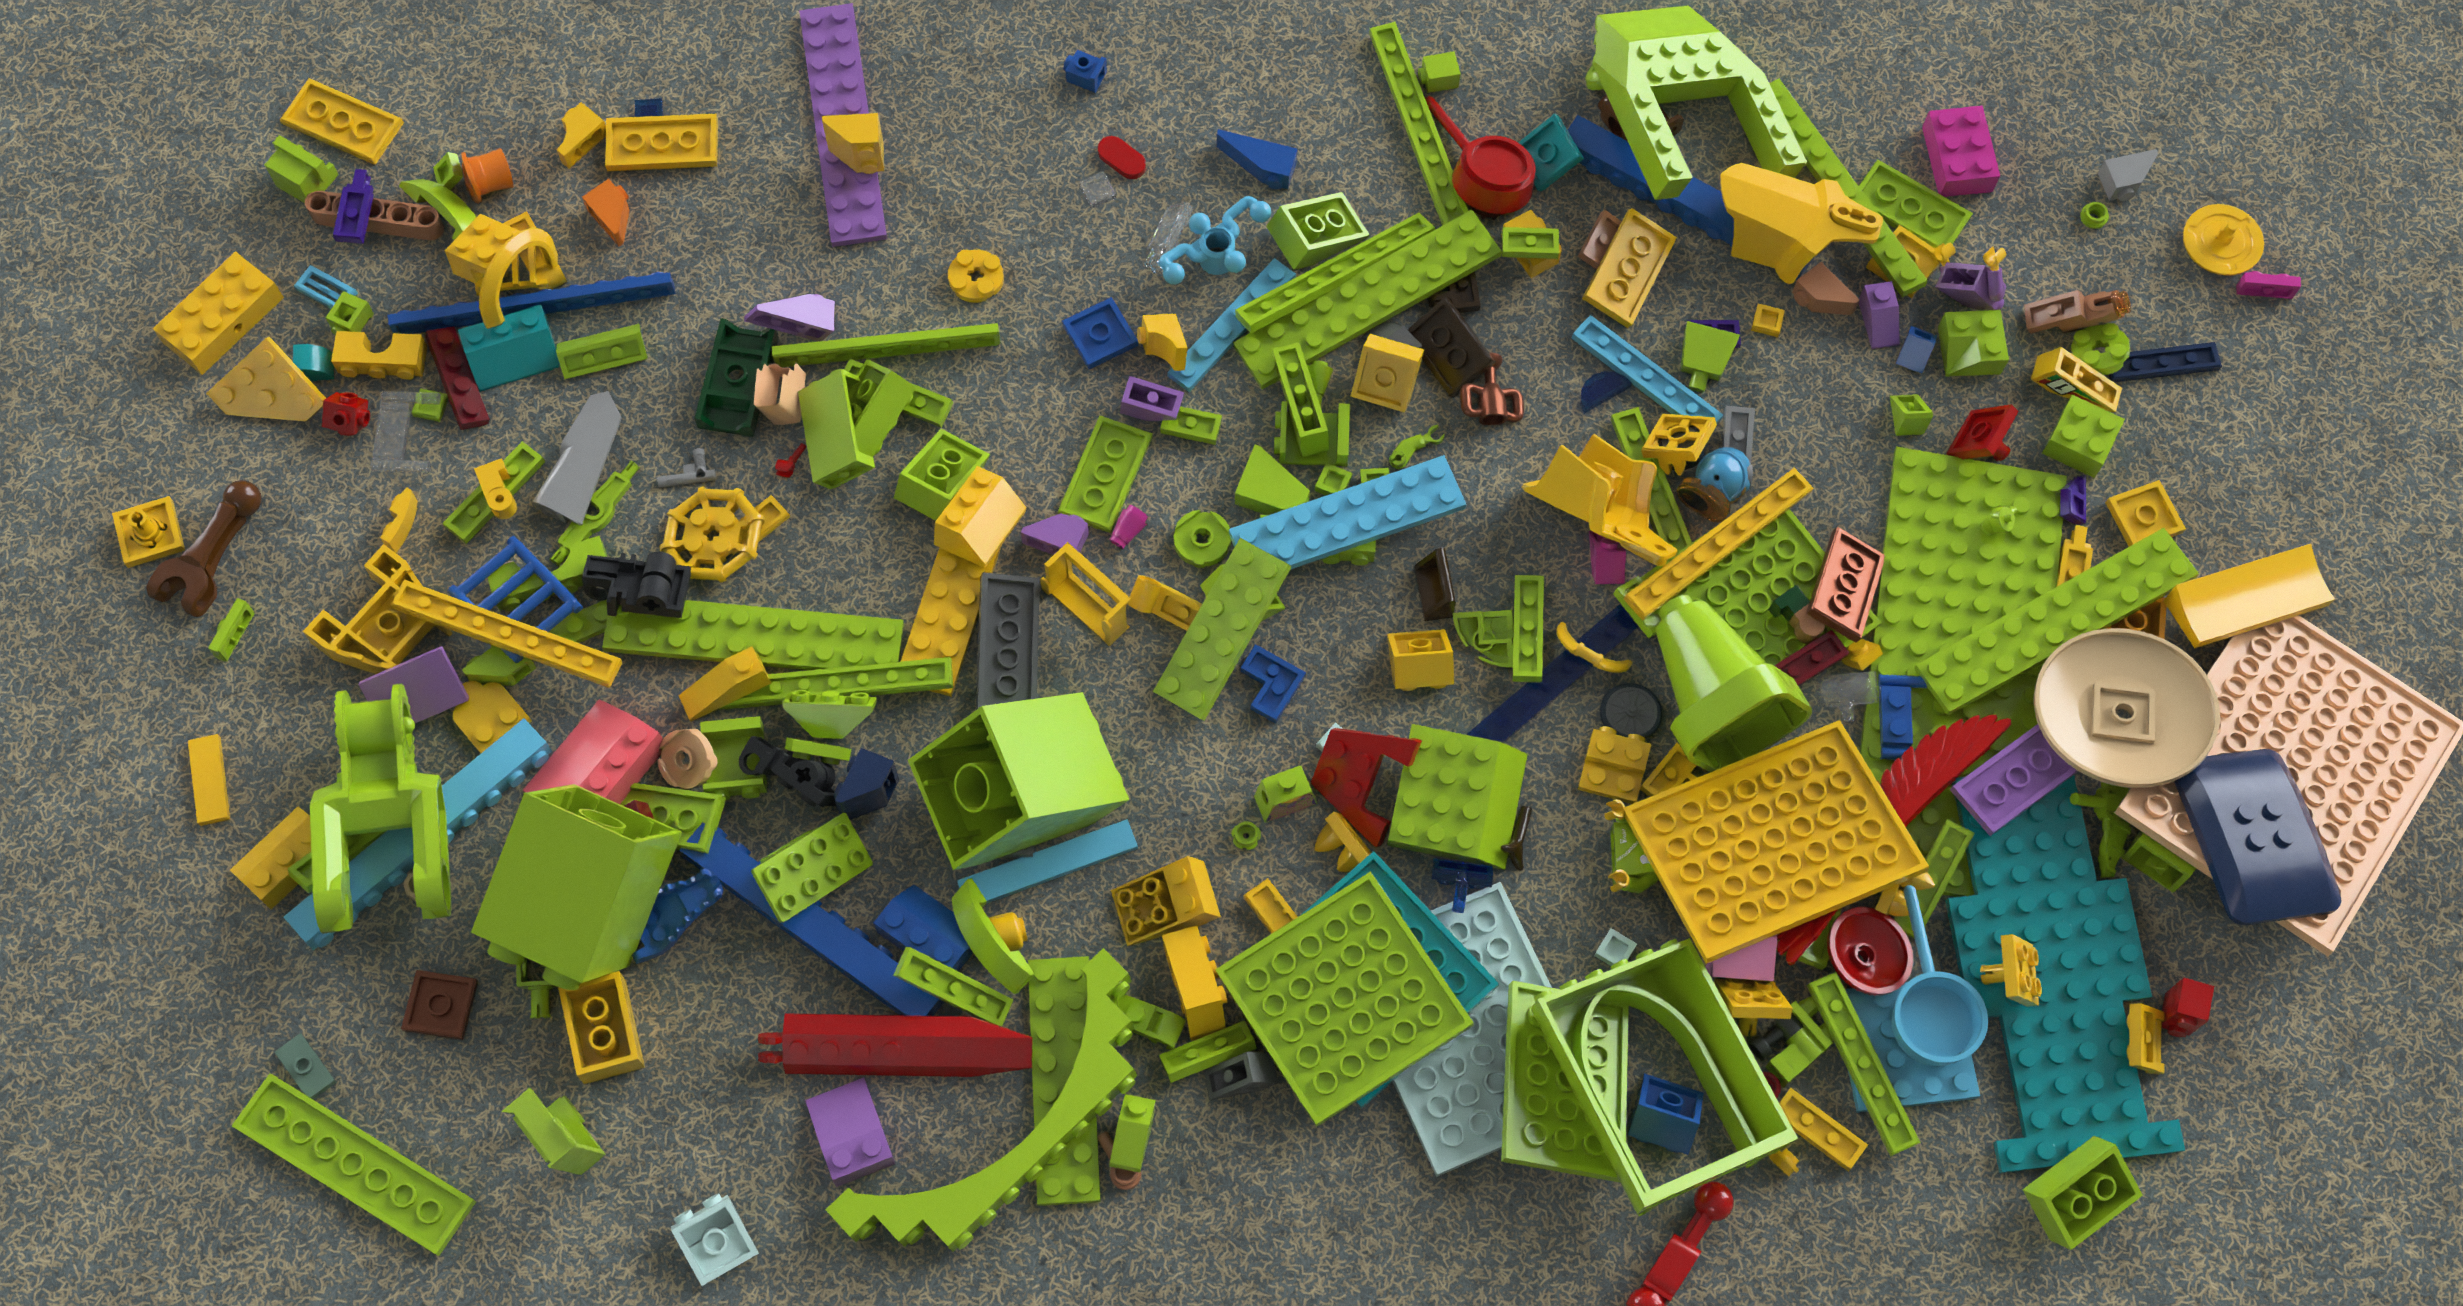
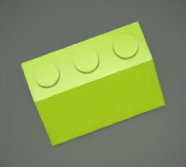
M866 359L857 373L860 382L849 387L848 394L858 452L873 457L881 450L883 440L889 431L896 426L900 413L911 402L917 387L892 370Z

